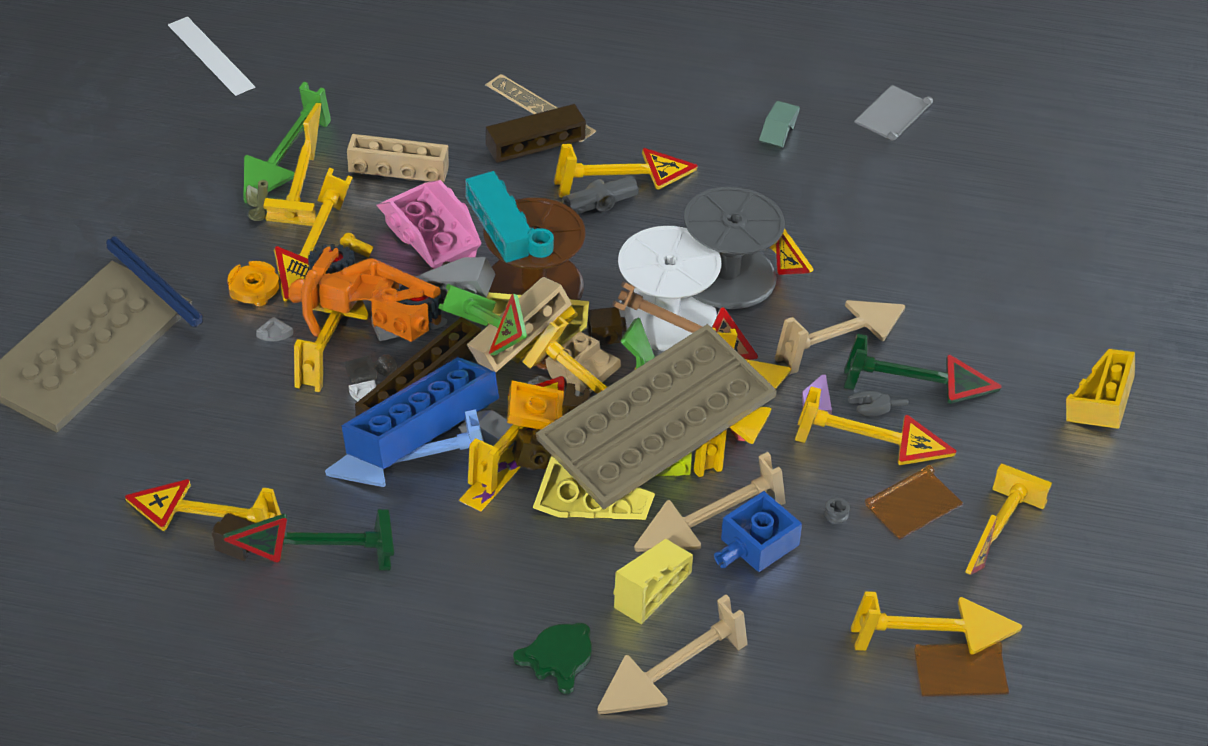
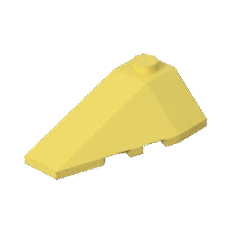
M551 455L533 508L563 518L584 517L646 520L655 493L638 487L603 510Z

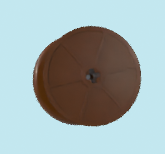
M534 197L515 200L518 210L525 214L530 228H543L552 232L554 236V250L551 255L544 258L534 257L529 253L527 257L506 263L485 228L483 229V236L488 249L500 259L492 266L495 277L490 287V293L523 295L542 277L561 284L569 299L581 300L584 292V280L579 269L569 259L575 256L581 249L586 232L582 219L573 209L563 203L546 198Z

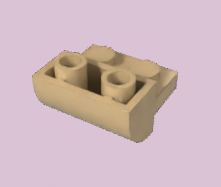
M578 332L562 346L565 348L564 351L602 383L621 367V360L601 350L600 341L582 332ZM550 356L546 359V367L552 379L563 376L565 386L568 383L575 384V389L583 394L585 388H588L590 393L593 391L559 361H554Z

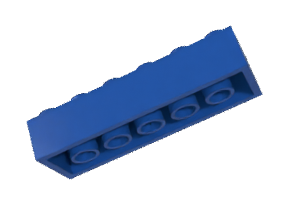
M459 357L455 358L341 425L346 454L382 469L390 467L397 460L411 454L415 449L431 442L438 435L449 431L453 426L466 420V411L476 409V412L498 400L499 393L496 373L476 363Z

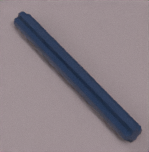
M115 236L107 239V249L192 327H197L203 323V315L120 239Z

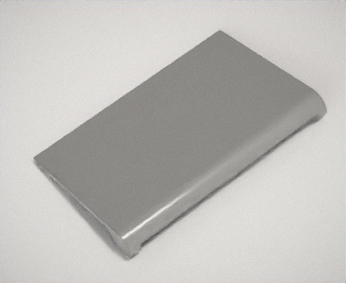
M891 85L854 123L894 141L933 103V99L930 96L922 99Z

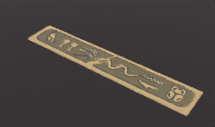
M502 74L485 84L532 114L557 108ZM586 125L587 139L596 132V130Z

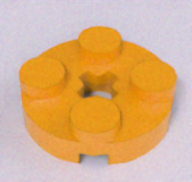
M249 261V265L243 267L239 264L228 274L227 280L230 297L243 303H254L256 306L266 305L268 299L272 298L279 289L278 274L275 273V268L266 262Z

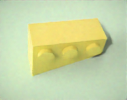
M664 539L616 571L615 589L613 592L615 595L614 608L642 625L692 573L693 554Z

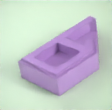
M821 375L802 392V403L804 406L811 386L820 388L819 409L827 411L831 415L832 407L826 375Z

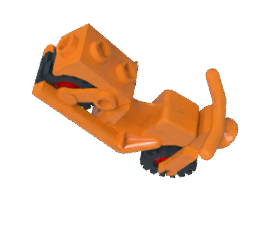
M331 244V247L322 245V249L319 247L314 248L315 251H311L310 255H308L309 271L305 279L299 278L295 280L288 290L291 302H302L304 319L312 335L318 337L321 332V328L313 314V309L319 303L323 308L341 313H349L357 300L371 301L374 327L378 326L410 342L428 332L429 323L439 325L441 322V309L438 308L441 303L439 287L373 258H368L355 264L354 252L350 251L349 247L343 248V245L340 244L338 247H335V244Z

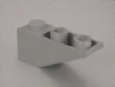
M463 257L415 277L439 287L441 298H445L447 295V284L487 297L495 277V272L486 257Z

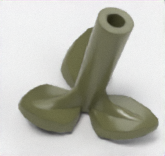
M266 180L258 182V190L250 185L247 186V203L250 206L257 207L251 209L248 213V217L251 220L262 221L266 218L264 211H267V209L263 207L265 198L268 197V182Z

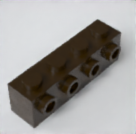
M575 104L486 126V146L496 163L586 139V120Z

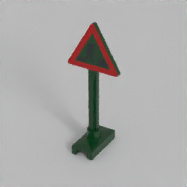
M862 334L856 335L844 368V373L848 374L844 383V388L855 389L861 371L870 373L877 371L946 384L947 402L950 404L998 392L1002 387L997 382L952 355H948L946 358V373L876 360L875 357L867 356V335Z
M378 509L374 531H364V533L285 532L287 515L281 514L223 535L224 541L274 562H280L284 544L364 546V548H377L379 570H391L390 556H394L389 510Z

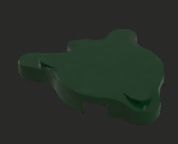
M584 623L550 626L544 629L531 645L517 649L513 653V660L519 666L532 667L536 677L540 680H544L550 675L555 676L559 691L564 694H570L574 690L576 675L587 666L591 659L590 627Z

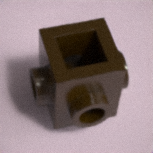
M540 429L518 430L512 450L517 466L526 467L531 470H546L551 454L537 440L536 433Z

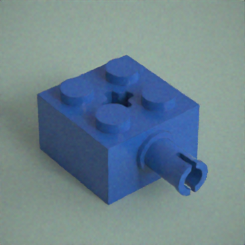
M763 491L723 517L721 540L727 546L714 553V559L718 565L721 564V568H726L741 557L755 570L760 572L800 545L802 523Z

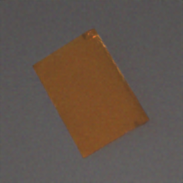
M931 465L865 499L866 506L899 539L963 505V502L934 475L935 471Z
M996 642L974 655L970 654L968 644H915V657L922 696L1009 694L1002 659L1001 642Z

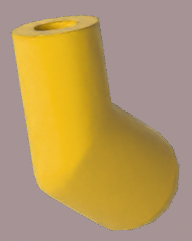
M345 233L340 239V245H343V248L349 247L350 251L352 250L369 258L374 247L356 239L352 233Z

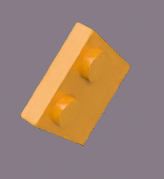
M511 381L507 423L543 429L562 417L564 391Z

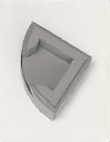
M275 317L256 330L257 338L265 341H280L293 335V328Z

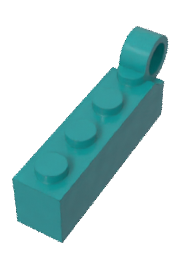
M494 171L465 179L466 199L506 263L527 257L529 253L538 258H544L552 254L554 250V236L552 232L543 228L534 229L529 227L525 214L518 210L514 197L512 195L509 196L504 181L499 180Z

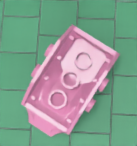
M441 180L426 182L377 204V207L385 215V222L401 241L411 244L433 269L440 267L445 261L453 262L463 257H476L477 249L482 244L468 207L465 203H461L453 190L449 187L447 188Z

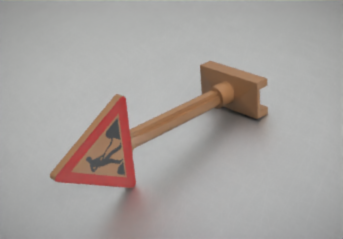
M622 281L620 286L626 288L627 291L621 290L618 299L622 302L614 300L612 303L614 307L623 311L627 306L634 310L641 309L691 333L703 327L644 300L643 296L634 292V286ZM721 307L712 328H715L716 332L729 333L730 329H735L737 338L734 350L744 359H758L757 353L726 309Z

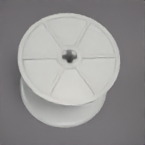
M657 226L642 230L631 236L623 244L619 252L618 265L625 280L635 287L634 292L643 296L644 300L698 325L705 326L708 324L712 327L717 316L716 307L704 304L692 296L706 290L717 279L721 269L720 253L699 243L691 236L687 228ZM628 306L624 311L619 309L620 316L626 319L627 330L634 319L638 317L641 319L651 349L665 351L692 334L641 309L634 310Z

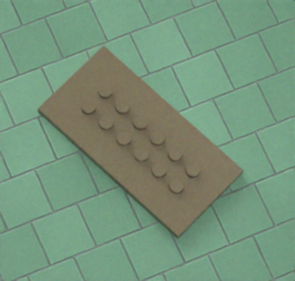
M111 261L0 359V403L58 433L182 317L130 269ZM181 295L185 300H187L192 305L191 299Z
M706 324L536 433V437L543 447L604 510L775 398L776 389L710 325Z

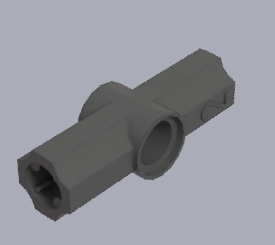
M632 175L608 183L600 179L594 180L585 190L563 196V204L573 209L577 214L595 208L600 212L610 210L615 205V202L638 195V187Z

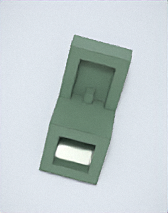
M776 101L766 117L759 141L783 148L789 129H794L800 107Z

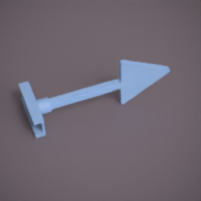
M476 409L465 412L467 432L457 434V437L424 444L394 463L458 448L460 450L468 449L470 443L475 438L484 442ZM348 454L325 470L328 477L380 487L386 486L384 470Z

